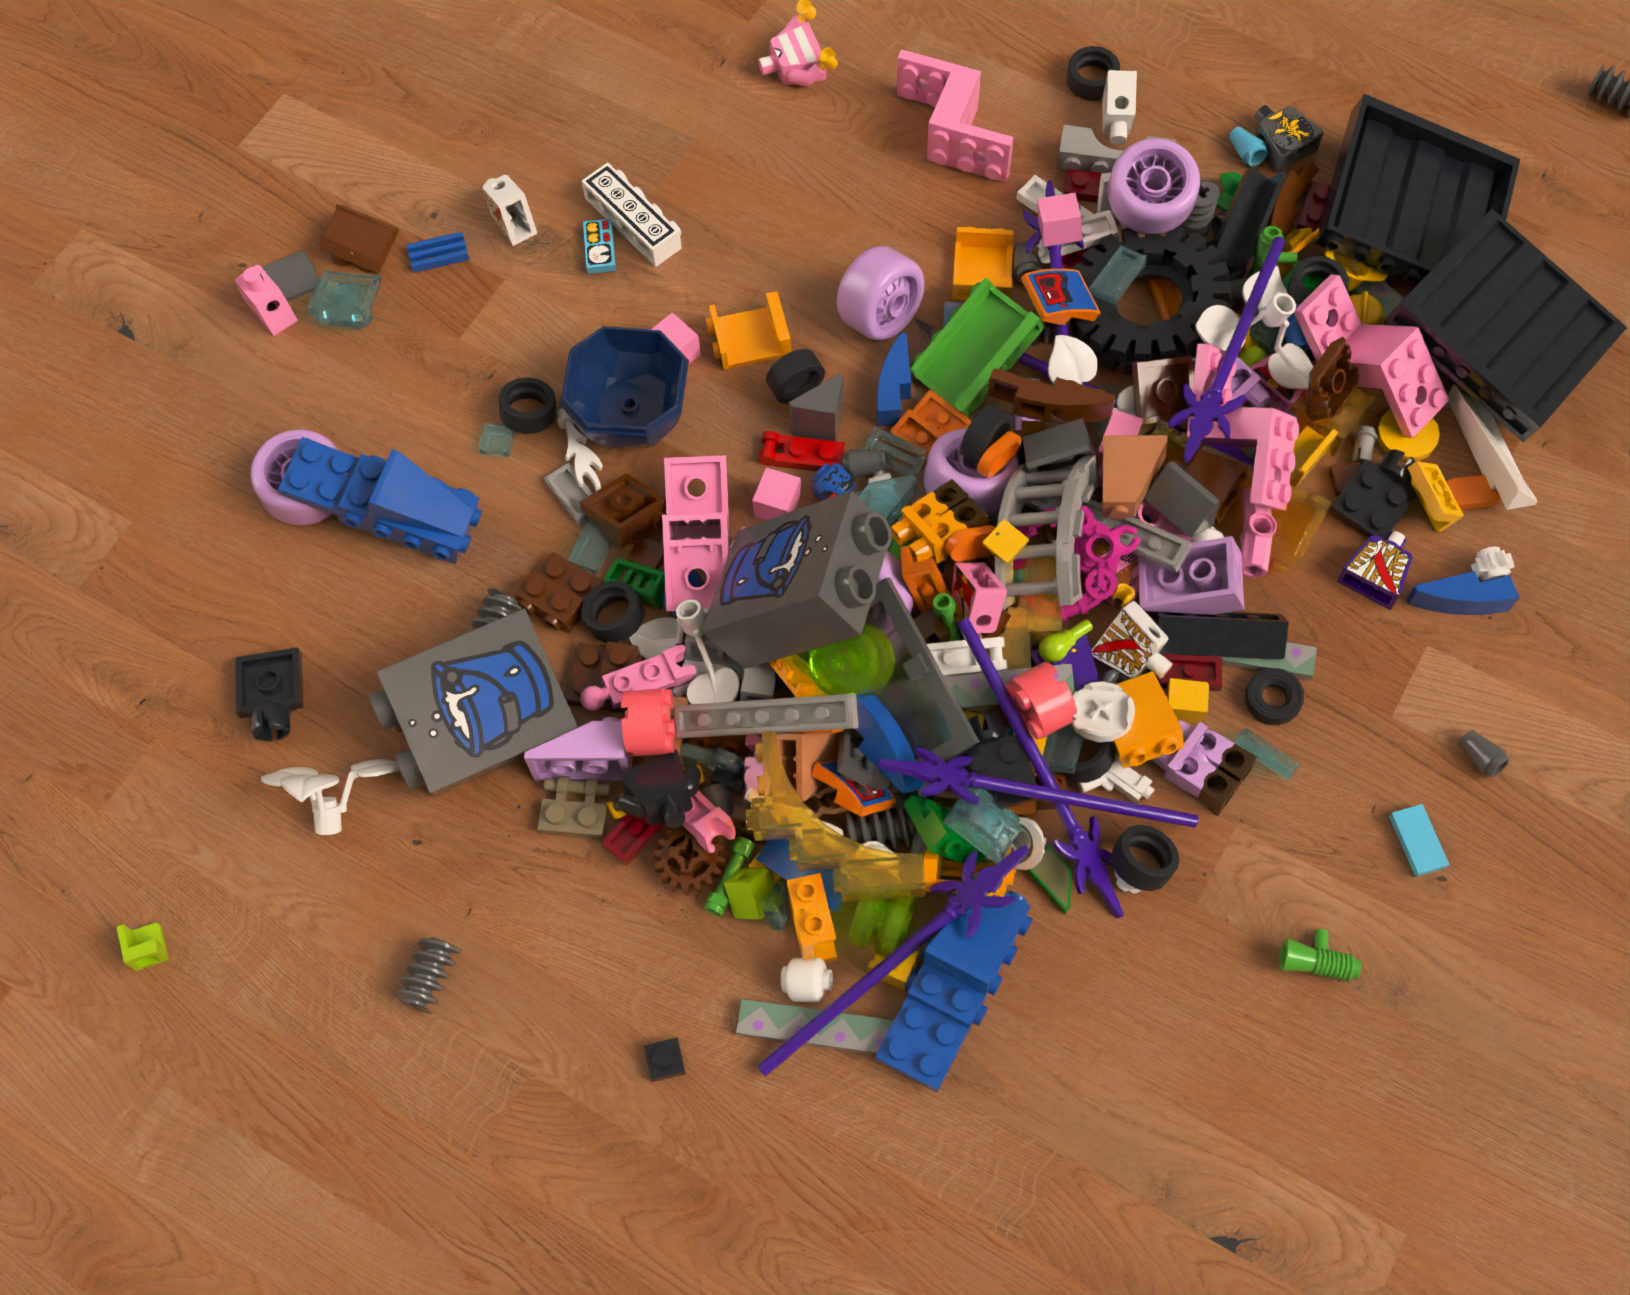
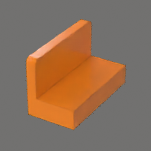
M908 546L901 547L902 577L921 614L929 608L933 610V600L938 594L947 593L950 595L934 559L915 562Z

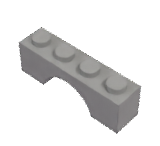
M1064 125L1057 170L1067 171V169L1111 173L1117 158L1124 150L1111 149L1101 144L1094 136L1092 128ZM1148 136V137L1146 138V139L1160 138V139L1170 140V141H1173V142L1176 143V139L1153 137V136Z

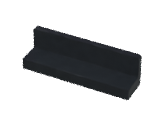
M1252 166L1244 171L1213 244L1221 254V262H1226L1229 275L1252 261L1258 246L1260 233L1264 231L1287 177L1284 171L1270 179Z
M1155 612V623L1169 639L1159 652L1160 654L1266 659L1285 658L1289 622L1282 614L1227 612L1210 615Z

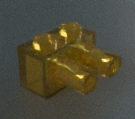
M1356 386L1355 392L1342 411L1333 418L1327 417L1311 421L1306 414L1307 400L1302 396L1296 400L1290 412H1294L1298 417L1312 425V429L1324 438L1333 429L1339 432L1330 448L1326 451L1335 457L1367 416L1375 397Z

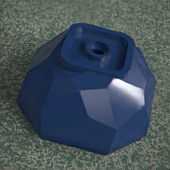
M602 326L570 349L560 405L591 441L616 449L653 447L677 425L680 419L689 360L661 330ZM628 406H634L632 409L626 408Z

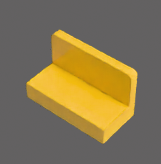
M1309 426L1305 427L1297 440L1294 441L1295 467L1290 473L1289 485L1291 488L1296 489L1330 448L1339 432L1333 429L1324 438Z

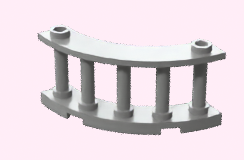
M1096 455L1083 456L1073 465L1072 469L1031 472L1028 470L1026 462H1024L1012 474L1002 498L997 526L1003 519L1007 520L1015 528L1057 524V540H1053L1052 544L1027 545L1014 558L1053 557L1056 560L1057 577L1053 581L1013 583V560L1007 566L995 556V575L1007 589L1002 610L1015 603V596L1055 594L1059 598V606L1073 605L1082 599L1080 555L1074 554L1075 537H1081L1085 515L1083 509L1080 510L1082 502H1089L1092 493L1100 486ZM1059 482H1062V484H1051V485L1034 486V485H1038V484H1048V483H1059ZM1062 496L1060 507H1057L1056 511L1020 514L1024 503L1028 499Z

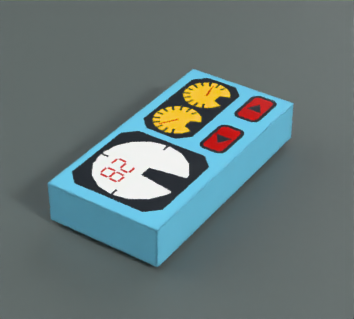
M611 219L584 221L583 229L588 274L616 271Z

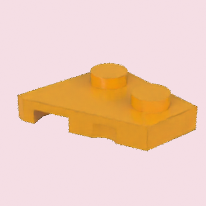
M797 654L768 662L796 697L830 695L835 687L833 682Z

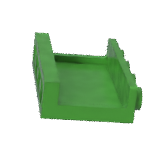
M984 278L981 283L978 282L972 287L969 292V298L962 306H958L953 310L949 318L950 321L943 329L935 332L931 338V344L924 352H920L913 359L912 367L910 368V372L918 381L968 418L974 414L988 397L989 379L993 369L1009 371L1045 328L1037 315L1033 312H1027L998 290L987 278Z

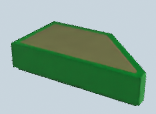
M1048 845L1044 848V854L1039 864L1034 868L1026 870V872L1060 910L1066 914L1070 909L1072 869Z

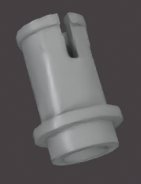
M1360 426L1352 436L1355 444L1351 463L1361 462L1363 464V460L1372 463L1373 444L1377 441L1378 436L1374 428Z

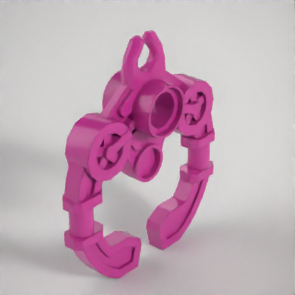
M1081 505L1080 510L1083 509L1085 515L1081 537H1075L1074 554L1080 555V570L1089 573L1085 580L1087 592L1082 594V599L1068 606H1059V601L1056 604L1046 602L1043 594L1019 596L1021 605L1035 614L1048 618H1060L1062 622L1068 621V617L1079 613L1083 615L1089 613L1090 609L1114 594L1118 586V578L1115 574L1121 556L1134 551L1141 542L1140 538L1136 536L1129 545H1123L1120 542V536L1123 533L1136 534V527L1121 525L1110 529L1095 519V515L1090 508ZM1047 507L1045 511H1056V508ZM1050 524L1051 528L1058 527L1057 524ZM1043 525L1018 527L1017 530L1029 539L1030 536L1038 534L1036 528ZM1104 538L1110 544V551L1106 556L1099 557L1094 552V544L1097 540ZM1029 558L1014 559L1013 568L1015 570L1026 568Z

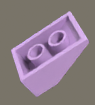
M1232 536L1191 543L1192 548L1177 573L1138 556L1140 607L1144 611L1214 615L1245 610L1242 553Z
M607 717L602 719V721L587 723L526 751L524 755L534 781H545L546 778L558 779L559 776H568L570 780L587 781L588 778L598 779L599 781H620L618 774L632 768L633 757H629V752L626 753L622 721L614 717Z

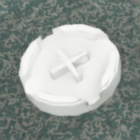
M1104 681L1091 682L1072 695L1077 707V714L1073 715V717L1077 719L1070 724L1084 738L1096 742H1110L1123 737L1131 729L1135 717L1134 701L1118 685Z

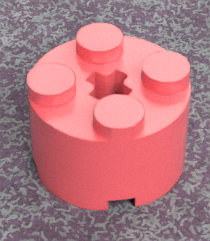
M1043 662L1010 679L1005 684L1024 723L1035 739H1042L1077 719L1073 717V715L1077 714V707L1070 689L1064 680L1059 683L1052 674L1058 671L1048 662Z
M659 688L624 691L621 708H628V711H625V716L621 720L624 747L626 753L629 752L628 756L674 753L676 728L675 719H671L670 709H673L672 689Z

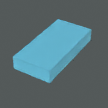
M1423 804L1390 814V821L1415 877L1446 869L1450 865Z

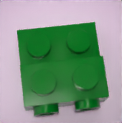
M912 795L903 804L929 852L965 864L967 857L975 850L978 853L976 866L992 850L985 839L986 833L983 828L973 821L970 823L963 821L962 816L953 808L946 809L938 806L932 800H922Z

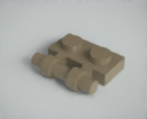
M559 776L558 779L546 778L544 790L557 793L555 800L542 799L537 828L539 834L604 839L609 808L607 804H598L597 797L610 796L611 784L599 783L598 779L588 778L587 781L570 780L568 776ZM569 793L585 794V802L568 801Z

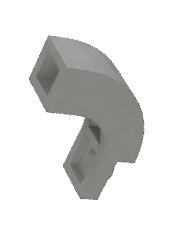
M686 634L685 660L704 662L695 637ZM704 634L701 636L711 663L726 666L740 677L742 681L740 701L774 699L775 670L768 662L744 669Z

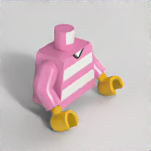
M799 0L797 3L799 15H794L786 27L770 40L771 55L758 59L762 75L777 71L783 85L795 84L808 87L815 81L825 80L826 68L829 70L835 69L838 61L835 58L836 53L830 47H826L821 51L809 22H804L805 19L811 20L815 18L816 9L809 0Z

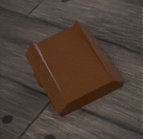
M336 204V211L324 235L321 236L320 250L329 253L335 265L347 266L353 263L358 265V268L363 272L379 273L397 237L399 228L344 205Z
M1344 337L1330 343L1309 373L1306 414L1311 421L1327 417L1333 418L1339 415L1355 392V387L1359 380V371L1357 367L1350 366L1352 351L1350 346L1346 344Z

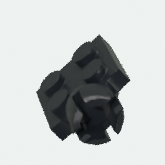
M1397 449L1386 452L1376 465L1365 460L1329 508V511L1368 538L1372 535H1377L1386 539L1389 532L1417 496L1409 488L1412 476L1408 470V467L1416 461L1410 457L1405 465L1400 467L1397 464L1405 452Z
M297 647L235 657L237 715L239 718H250V731L257 740L272 742V729H277L278 741L286 738L290 732V715L292 711L304 708L302 653Z
M998 712L984 713L988 729L982 731L978 715L968 719L979 743L958 755V757H972L971 763L962 768L966 769L969 773L975 772L979 775L1037 785L1030 761L1016 735H1009L1006 732L1002 717ZM967 787L972 794L980 798L978 805L972 804L976 817L1038 800Z

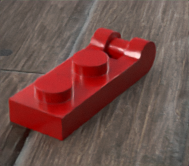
M764 431L762 434L761 443L763 444V449L759 451L758 462L763 465L817 472L826 463L829 465L838 463L843 466L845 442L779 435L775 431ZM775 448L783 449V453H776Z

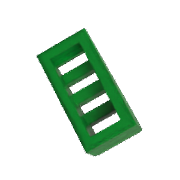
M616 557L603 579V583L618 581L623 571L627 570L622 582L630 585L634 576L637 575L630 586L635 590L643 603L661 609L664 605L665 572ZM646 580H649L645 588L643 589L642 587L645 584Z

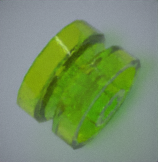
M865 623L861 636L810 650L809 667L816 685L827 695L856 693V696L877 692L887 684L893 673L895 657L892 644L885 633L874 625Z
M873 873L858 903L847 943L865 949L871 944L878 931L875 943L876 954L887 957L901 945L908 933L919 890L901 884L895 889L889 902L888 899L891 892L890 879Z

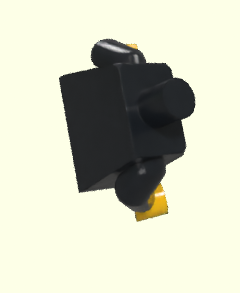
M675 749L674 753L661 755L619 773L618 775L625 794H620L614 801H608L606 804L614 819L629 814L636 818H643L652 826L665 821L670 828L679 827L686 819L684 813L693 808L691 797L697 794L699 784L705 780L701 765L699 763L696 766L691 765L687 768H682L678 751Z

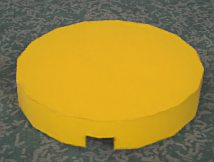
M1391 409L1382 416L1377 427V441L1385 453L1392 449L1405 452L1400 461L1402 459L1408 460L1410 457L1415 461L1427 458L1435 450L1440 436L1438 424L1432 418L1414 438L1403 437Z

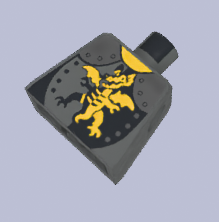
M1265 105L1256 112L1254 117L1259 124L1255 136L1266 143L1268 154L1265 159L1275 174L1318 150L1324 131L1295 108L1287 106L1274 113Z

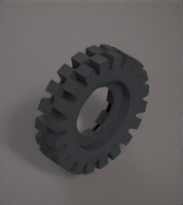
M1176 227L1168 231L1166 236H1161L1160 233L1145 234V237H1139L1138 232L1130 228L1121 229L1122 242H1118L1111 233L1099 240L1100 251L1091 246L1082 255L1083 265L1076 263L1073 270L1080 271L1101 314L1095 321L1071 317L1070 325L1074 337L1088 345L1094 352L1096 359L1101 356L1102 366L1115 371L1122 362L1124 374L1132 375V363L1188 356L1189 354L1196 359L1197 345L1206 344L1199 336L1195 325L1202 313L1207 308L1215 305L1226 306L1230 309L1231 281H1229V270L1226 262H1221V254L1213 245L1206 248V239L1193 232L1185 241L1184 228ZM1160 276L1172 281L1181 292L1182 302L1177 313L1169 320L1149 323V326H1139L1135 322L1124 319L1118 312L1116 300L1120 290L1136 278Z

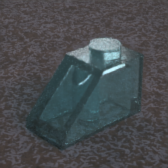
M911 474L871 482L863 492L859 491L856 495L873 512L882 514L891 528L902 515L901 509L908 506L919 492L918 479Z

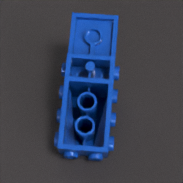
M304 437L301 438L278 488L279 495L337 515L338 521L350 527L359 528L380 538L389 539L407 548L419 550L437 559L456 564L461 552L466 553L472 537L468 535L471 526L477 527L482 514V510L478 509L480 497L475 496L473 492L467 489H456L446 485L438 478L431 477L397 450H391L387 461L375 455L367 456L361 454L360 458Z
M1008 891V893H1005V896H1013L1016 900L1010 905L1001 908L981 906V922L971 939L966 937L968 916L972 913V909H969L966 912L967 916L958 915L955 920L950 921L944 926L932 941L928 940L920 956L924 962L919 972L913 969L904 987L909 990L907 998L875 1057L876 1061L938 1093L973 1024L979 1026L988 1009L983 1004L988 994L993 996L996 994L1003 979L998 974L1003 964L1010 966L1018 950V947L1014 946L1018 935L1025 936L1033 918L1028 916L1031 905L1026 903L1027 900L1022 895Z

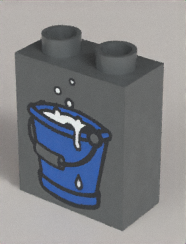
M852 490L738 530L702 633L744 669L861 636L871 602L876 595V584L886 551L891 544L893 530L882 514L873 512Z
M525 608L377 671L384 688L368 694L375 714L384 731L400 724L410 748L395 754L397 764L410 790L426 784L430 794L435 797L524 758L526 751L578 728Z

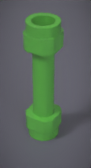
M940 593L933 600L934 613L937 617H941L942 622L950 631V642L961 641V631L954 617L956 610L955 601L949 594Z
M744 837L736 838L730 849L732 857L716 891L710 892L706 900L704 909L715 916H723L729 905L724 882L741 869L744 861H749L755 847L752 841Z

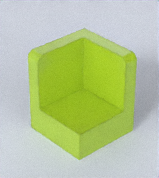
M742 868L724 882L731 909L736 919H762L779 905L769 868Z
M156 922L135 930H131L125 924L117 926L123 961L133 970L138 971L169 960L162 927L159 923Z

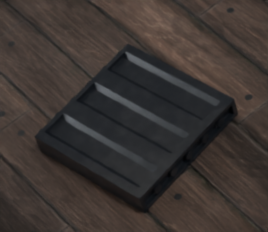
M1363 94L1351 110L1314 244L1350 258L1357 263L1374 268L1381 273L1403 280L1410 285L1417 286L1491 209L1496 211L1505 220L1507 219L1520 159L1367 94Z
M1493 209L1473 227L1385 318L1392 326L1418 327L1433 363L1521 442L1527 440L1542 427L1627 329V326Z

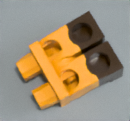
M951 479L916 501L911 507L908 505L901 509L902 520L891 526V529L893 530L892 537L899 545H903L911 539L915 541L908 545L915 562L933 558L935 563L938 564L945 560L944 556H948L945 551V545L953 533L961 529L989 525L988 514L972 498L969 499V495Z

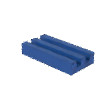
M463 232L407 244L411 267L414 273L469 260Z

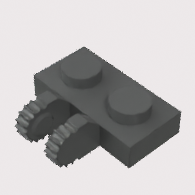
M845 729L838 737L837 771L845 779L858 782L865 787L868 784L872 788L875 787L876 790L879 789V791H884V789L890 787L891 781L858 749L864 738Z

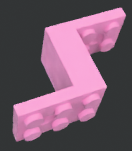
M901 49L897 63V96L935 107L928 123L927 160L939 165L957 168L964 172L982 175L992 180L1006 182L1010 174L1014 137L971 125L978 110L981 71Z
M1330 275L1295 309L1294 315L1316 362H1318L1331 342L1341 337L1346 339V344L1350 346L1352 351L1350 366L1357 367L1359 371V380L1356 387L1383 390L1403 437L1414 438L1449 401L1419 328L1361 324L1340 275ZM1328 312H1329L1330 318H1329V322H1328V324H1327L1326 321H1327V319H1328Z
M1211 344L1197 345L1192 392L1196 395V401H1202L1200 400V395L1207 393V390L1211 387L1226 352ZM1235 362L1223 388V404L1220 406L1232 400L1230 387L1231 379L1236 371ZM1239 407L1237 410L1224 415L1230 423V439L1225 438L1223 432L1218 428V422H1212L1214 423V428L1201 442L1212 446L1256 447L1250 503L1273 510L1286 511L1287 503H1289L1292 495L1289 482L1290 473L1295 467L1293 448L1294 441L1297 440L1299 435L1297 418L1274 408ZM1189 418V422H1188L1187 437H1189V435H1190V431H1189L1190 418Z
M726 455L664 458L667 515H662L666 611H676L680 603L690 599L698 601L702 609L707 608L709 610L729 556L728 548L730 547ZM695 479L703 481L706 486L705 492L699 497H694L688 492L689 483ZM694 569H702L707 575L706 583L701 587H693L688 581L689 573Z

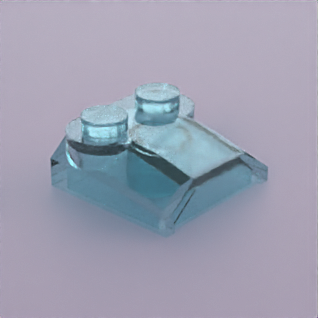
M324 270L307 305L309 315L313 316L318 323L326 326L364 328L373 319L371 308L381 283V275L375 276Z
M968 787L967 789L972 794L980 798L978 805L958 798L943 823L985 854L996 865L1000 864L1013 840L1022 830L1019 825L1020 818L1008 808L1002 809L995 804L993 797L985 789H971Z

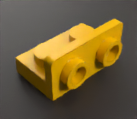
M1416 461L1408 467L1412 476L1411 484L1435 531L1441 532L1464 517L1437 464Z

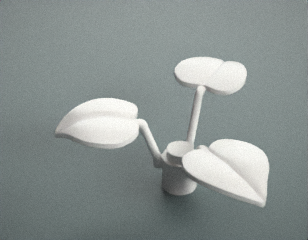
M1275 266L1257 308L1259 309V314L1253 318L1250 327L1261 319L1268 327H1280L1274 346L1276 353L1268 360L1269 372L1272 378L1285 388L1308 390L1309 373L1313 369L1308 356L1299 346L1293 343H1287L1281 348L1285 330L1289 326V322L1286 319L1295 311L1296 304L1294 299L1287 294L1280 277L1279 268ZM1259 272L1251 276L1242 287V297L1245 304ZM1215 305L1207 308L1195 325L1199 336L1206 344H1211L1226 351L1239 319L1235 312L1228 307Z
M1056 335L1054 348L1048 364V374L1052 384H1054L1056 377L1073 380L1083 385L1082 382L1093 379L1097 372V359L1092 349L1076 338ZM1133 386L1127 387L1119 394L1117 408H1113V412L1115 409L1136 416ZM1157 423L1143 424L1140 435L1151 430ZM1073 465L1067 466V467H1064V468H1061V469H1058V470H1062V469H1072Z
M693 599L683 601L678 605L676 609L677 619L664 617L641 625L638 631L629 637L632 645L639 647L640 655L644 656L645 659H649L662 654L667 649L675 647L676 644H681L684 632L695 637L708 674L697 676L689 684L687 697L690 704L734 702L740 690L739 678L730 668H723L714 672L701 638L703 635L702 629L709 610L707 608L702 609L700 603Z
M373 759L353 764L340 803H337L335 797H323L321 791L338 784L339 777L332 774H318L312 768L290 767L262 776L261 782L271 786H282L300 802L310 797L312 812L314 813L315 833L330 835L342 831L341 812L347 811L346 803L355 778L384 775L400 771V768L396 761L386 759Z

